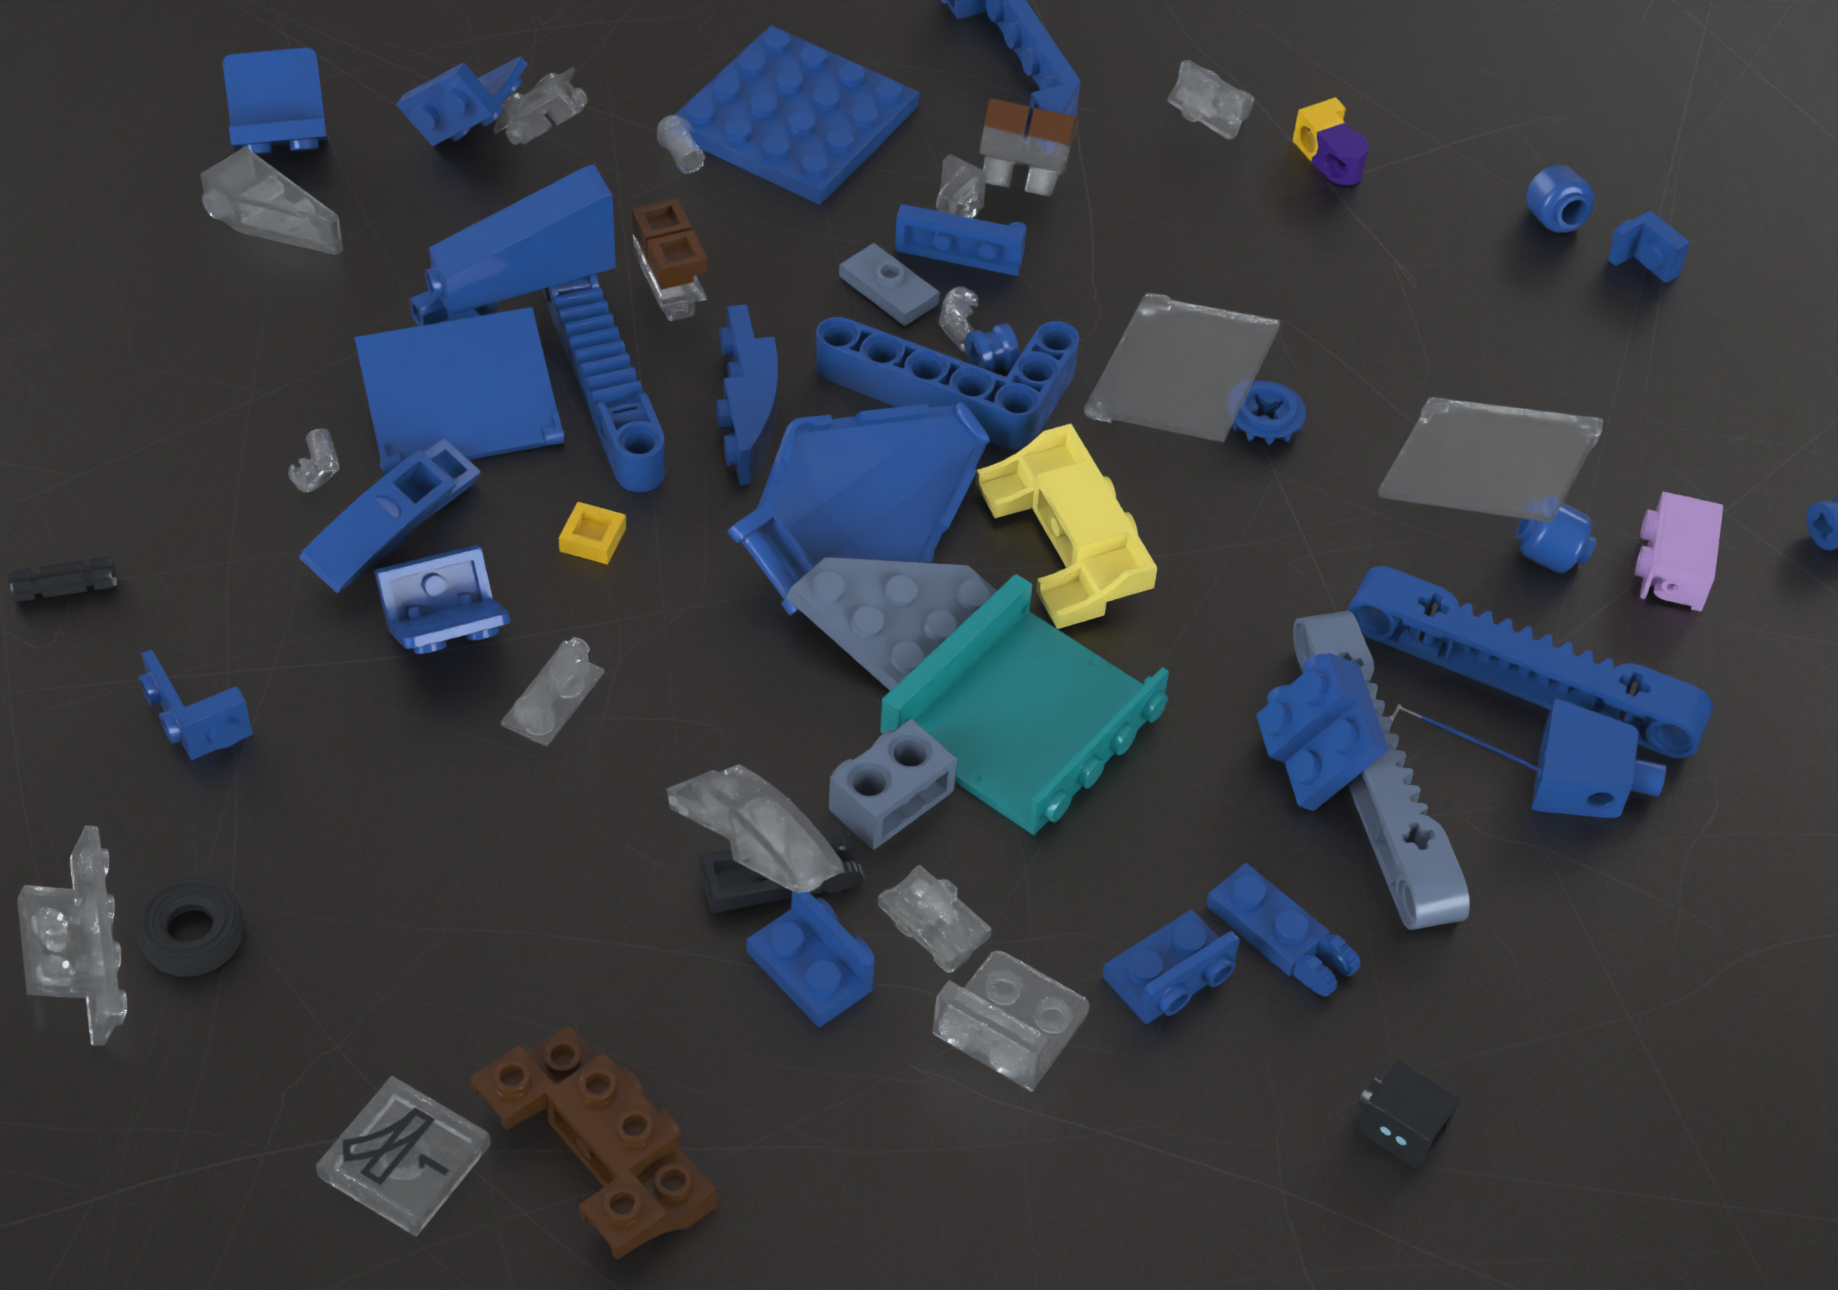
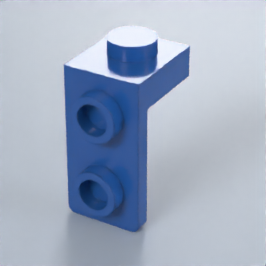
M150 649L141 653L146 673L139 675L138 680L145 698L150 706L160 704L164 712L159 713V718L171 744L180 741L191 760L217 749L230 747L239 740L253 735L246 701L237 686L184 707L153 650Z

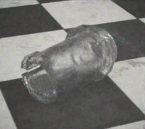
M670 115L659 123L657 127V140L661 146L668 148L680 172L688 174L695 172L703 166L705 155L690 134L692 127L689 121L678 115Z

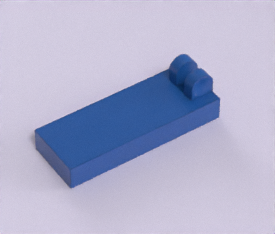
M901 204L896 219L895 251L1018 276L1025 251L1027 227L1022 222H1012L1008 226Z

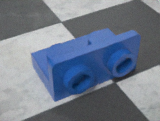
M800 886L792 892L791 910L746 939V952L818 1028L873 991L875 958L872 950L861 937L857 935L852 937L838 922L832 907L822 898L815 899L804 886Z
M1191 909L1105 963L1102 977L1145 1024H1148L1163 1013L1167 1016L1177 1013L1188 1003L1191 996L1207 985L1216 987L1223 983L1236 967L1235 959L1240 938L1233 931H1229L1219 938Z

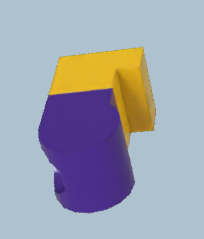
M1335 97L1299 109L1292 141L1315 167L1332 182L1339 185H1353L1359 182L1364 174L1369 143L1364 136L1352 131L1343 121L1346 110L1343 104Z

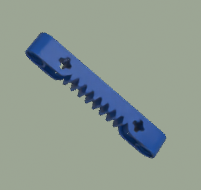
M593 274L541 289L616 480L622 487L633 492H648L656 489L663 483L666 476L664 433L647 394L642 392L641 382L637 381L636 370L634 367H631L629 353L626 354L624 341L620 340L619 329L614 326L612 313L609 314L608 303L603 299V292L601 287H599L597 275Z
M1377 566L1369 569L1346 610L1353 613L1362 634L1368 638L1551 710L1556 698L1630 724L1639 732L1637 745L1672 758H1687L1698 750L1713 713L1714 705L1711 698L1694 685L1633 663L1621 664L1614 668L1613 659L1608 657L1600 664H1596L1593 662V651L1587 649L1580 656L1573 655L1572 643L1566 642L1561 647L1555 648L1553 647L1552 635L1546 634L1537 641L1533 639L1531 627L1526 626L1520 632H1514L1511 619L1506 618L1500 624H1494L1492 612L1488 610L1479 617L1473 615L1472 604L1466 603L1460 608L1458 600L1451 592L1394 568ZM1434 603H1437V612L1433 616L1431 615V611ZM1421 631L1425 632L1423 641L1419 639ZM1637 681L1638 686L1635 694L1629 693L1633 682ZM1621 710L1626 712L1623 720L1619 719Z

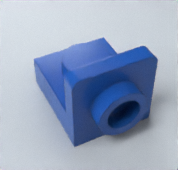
M1650 210L1633 220H1625L1616 228L1612 235L1613 244L1608 261L1616 266L1634 256L1661 280L1668 283L1680 276L1690 242Z

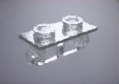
M571 67L558 76L555 72L549 73L535 85L532 91L525 95L517 92L508 97L501 104L504 110L497 119L493 129L494 132L498 133L507 127L506 134L509 140L515 145L518 143L525 145L551 129L552 124L545 117V113L552 118L556 125H559L582 112L588 100L581 88L577 87L574 89L570 84L575 69Z
M577 637L572 638L570 641H563L522 696L516 700L514 706L501 721V726L548 747L604 674L603 668L589 662L587 654L590 648L588 644Z

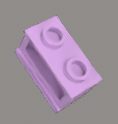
M1663 491L1656 511L1647 509L1641 527L1640 539L1648 540L1647 547H1641L1635 568V576L1643 577L1640 598L1645 599L1650 586H1654V594L1657 597L1692 606L1691 610L1702 612L1715 579L1723 513L1722 504Z

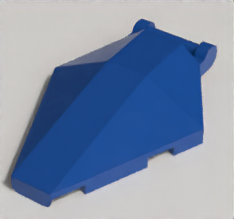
M961 402L957 405L929 408L928 404L866 410L860 411L854 417L832 419L831 415L795 418L786 428L757 509L737 522L727 533L736 545L740 542L744 545L784 599L781 605L791 616L799 611V609L786 598L790 588L824 557L932 563L935 557L933 552L942 534L949 528L977 472L975 467L986 445L990 442V438L969 408Z

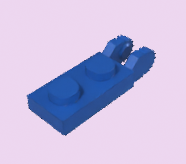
M1248 863L1243 864L1208 893L1206 905L1214 914L1289 977L1293 974L1318 995L1323 997L1330 995L1338 987L1336 985L1338 981H1336V976L1332 973L1333 971H1330L1328 966H1324L1323 962L1315 954L1329 966L1334 967L1337 972L1346 975V977L1351 976L1361 967V961L1356 954V950L1348 946L1346 941L1340 936L1330 935L1329 930Z

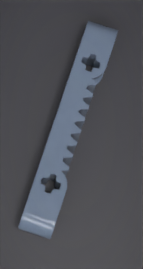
M1348 610L1296 619L1293 628V641L1303 674V664L1307 659L1314 655L1327 654L1328 652L1360 665L1389 751L1350 781L1348 787L1404 925L1409 930L1465 921L1469 916L1470 898L1464 875L1446 832L1437 821L1426 815L1428 811L1427 804L1418 803L1421 792L1420 787L1410 785L1414 773L1411 768L1403 767L1406 753L1405 751L1396 750L1399 737L1398 734L1389 733L1392 720L1390 717L1382 716L1385 707L1384 701L1375 699L1378 686L1375 683H1369L1374 672V662L1355 616Z

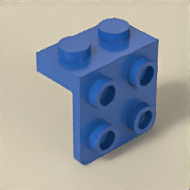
M306 47L229 54L223 59L231 123L229 132L231 145L234 149L242 148L244 156L272 153L271 146L290 144V151L318 149V141L327 140L317 55L313 49Z
M520 56L477 78L463 62L403 94L396 106L432 146L448 138L452 141H457L472 126L478 123L486 126L503 112L504 108L501 103L521 85L522 80L519 76L526 68L527 63Z
M478 545L374 570L388 631L404 648H414V652L417 654L443 649L447 646L446 640L466 635L468 640L489 638L499 633V626L510 623L508 611L492 597L482 548Z

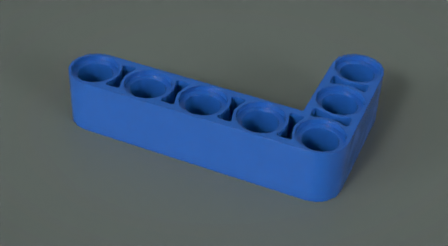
M831 317L823 320L816 330L815 367L816 372L821 378L895 407L928 404L929 408L957 405L960 402L964 403L987 432L991 443L1015 450L1023 449L1038 436L1073 380L1078 354L1079 334L1073 326L1065 322L1050 321L1042 324L1036 330L1007 377L851 319Z

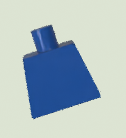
M1555 698L1543 730L1531 810L1614 819L1621 815L1630 791L1659 797L1665 779L1666 765L1636 759L1639 732L1634 726Z

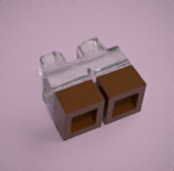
M989 98L979 154L985 157L983 182L1009 188L1014 164L1030 167L1025 191L1050 197L1056 185L1058 174L1065 175L1073 139H1075L1080 121L1075 116L1038 108L1033 110L1029 106Z
M678 198L633 208L634 254L661 310L664 311L667 319L671 321L693 316L695 314V302L707 299L696 275L708 272V258L694 230H692V226Z

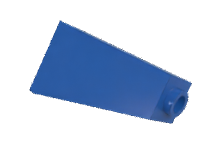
M595 165L583 167L429 247L431 268L425 270V278L431 296L434 299L440 297L449 315H453L616 268L612 194Z

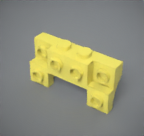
M1072 424L1045 430L1016 454L1001 462L977 470L975 484L994 518L1032 508L1066 566L1061 571L1038 578L1036 592L1057 629L1104 616L1108 601L1154 588L1157 566L1138 536L1135 520L1129 512L1124 513L1116 499L1112 481L1109 477L1102 476Z

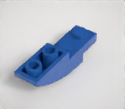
M747 304L727 306V327H720L719 329L723 357L731 356L732 362L727 363L728 378H724V399L716 400L719 429H728L729 435L724 436L727 466L736 465L740 485L750 484L761 468L770 449L778 410V355L775 337L755 339Z
M445 438L424 453L418 449L344 510L302 551L299 559L338 594L404 544L412 530L475 484L481 471Z

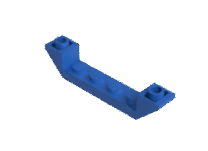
M941 0L944 4H948L957 19L987 12L990 20L997 23L1004 34L1007 46L1015 50L1022 61L1025 73L1028 76H1032L1040 88V91L1031 93L1030 107L1033 110L1038 108L1076 117L1080 79L1026 0ZM1035 139L1046 156L1054 154L1060 145Z

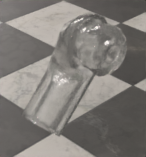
M959 286L951 289L945 295L938 321L940 327L960 351L966 352V335L968 332L975 331L966 319L967 316L974 313L971 306L978 307L979 302L977 295L972 290Z

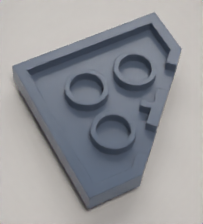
M824 557L790 588L786 598L891 691L993 596L997 590L969 565Z

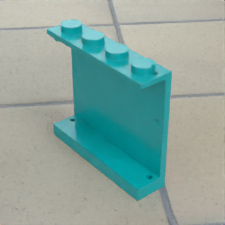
M1015 574L882 699L880 732L895 731L913 719L957 758L955 783L1032 835H1035L1049 820L1056 822L1063 816L1070 805L1072 796L1082 786L1086 789L1090 788L1101 775L1105 763L1115 753L1120 756L1127 751L1135 739L1137 730L1146 721L1153 723L1160 717L1168 701L1165 691L1169 671L1162 667L1152 678L1148 676L1144 680V684L1137 681L1031 613L1029 609L1032 584Z

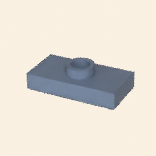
M875 243L845 260L839 266V277L903 326L908 325L939 305L940 292Z

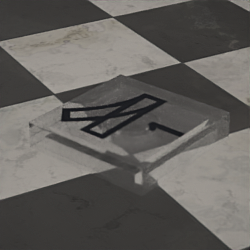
M391 1076L316 1164L317 1174L325 1182L417 1237L490 1147V1135L484 1129L396 1077Z

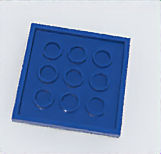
M770 25L669 120V134L821 205L919 106L920 92Z

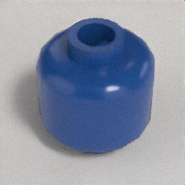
M1553 165L1543 169L1533 178L1527 189L1526 202L1531 213L1545 228L1555 233H1567L1576 230L1587 221L1595 205V194L1590 184L1574 169L1566 165Z
M1554 498L1544 500L1540 505L1532 503L1522 516L1515 535L1516 540L1520 541V550L1526 559L1556 573L1567 572L1576 563L1584 565L1592 555L1597 541L1595 537L1591 536L1592 521L1589 515Z

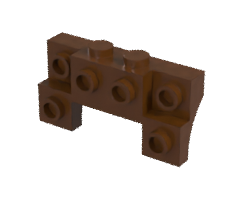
M570 1025L528 1053L518 1045L470 1077L471 1090L476 1095L481 1094L501 1117V1124L507 1131L530 1116L547 1109L549 1124L604 1186L579 1204V1212L584 1222L590 1221L609 1243L612 1254L617 1260L654 1237L678 1229H688L717 1208V1189L679 1148L681 1132L671 1114L662 1107L656 1110L644 1097L641 1083L629 1068L624 1066L619 1069L605 1052L597 1056Z

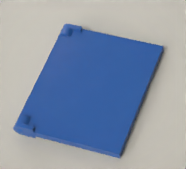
M532 307L354 337L381 460L380 468L383 470L384 475L418 449L424 453L443 438L450 442L468 460L564 443L565 433L556 408Z

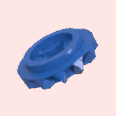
M1253 381L1243 384L1233 391L1228 400L1226 417L1232 419L1233 431L1246 432L1248 442L1259 437L1263 438L1269 446L1275 438L1288 443L1293 433L1301 432L1306 417V408L1299 395L1287 386L1271 381ZM1261 410V412L1265 415H1261L1258 417L1257 411ZM1271 413L1275 414L1274 419H1270L1266 415Z

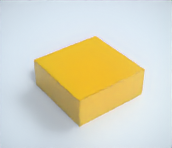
M577 502L558 538L559 551L608 565L626 530V515Z

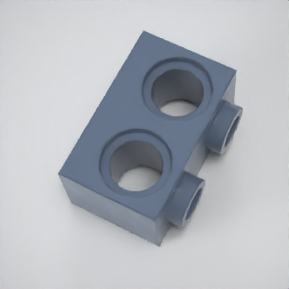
M911 719L895 731H886L866 752L854 760H845L835 769L832 776H830L829 810L872 850H875L954 792L957 758Z

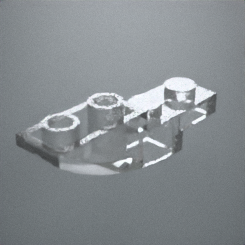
M740 764L721 772L711 770L667 788L671 810L729 839L734 861L795 893L815 890L823 884L824 880L844 872L839 856L796 805L772 784Z

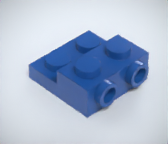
M1329 652L1327 654L1314 655L1307 659L1303 664L1304 674L1291 685H1282L1271 690L1267 695L1268 704L1256 714L1269 757L1285 763L1298 806L1311 811L1319 808L1389 751L1360 665Z

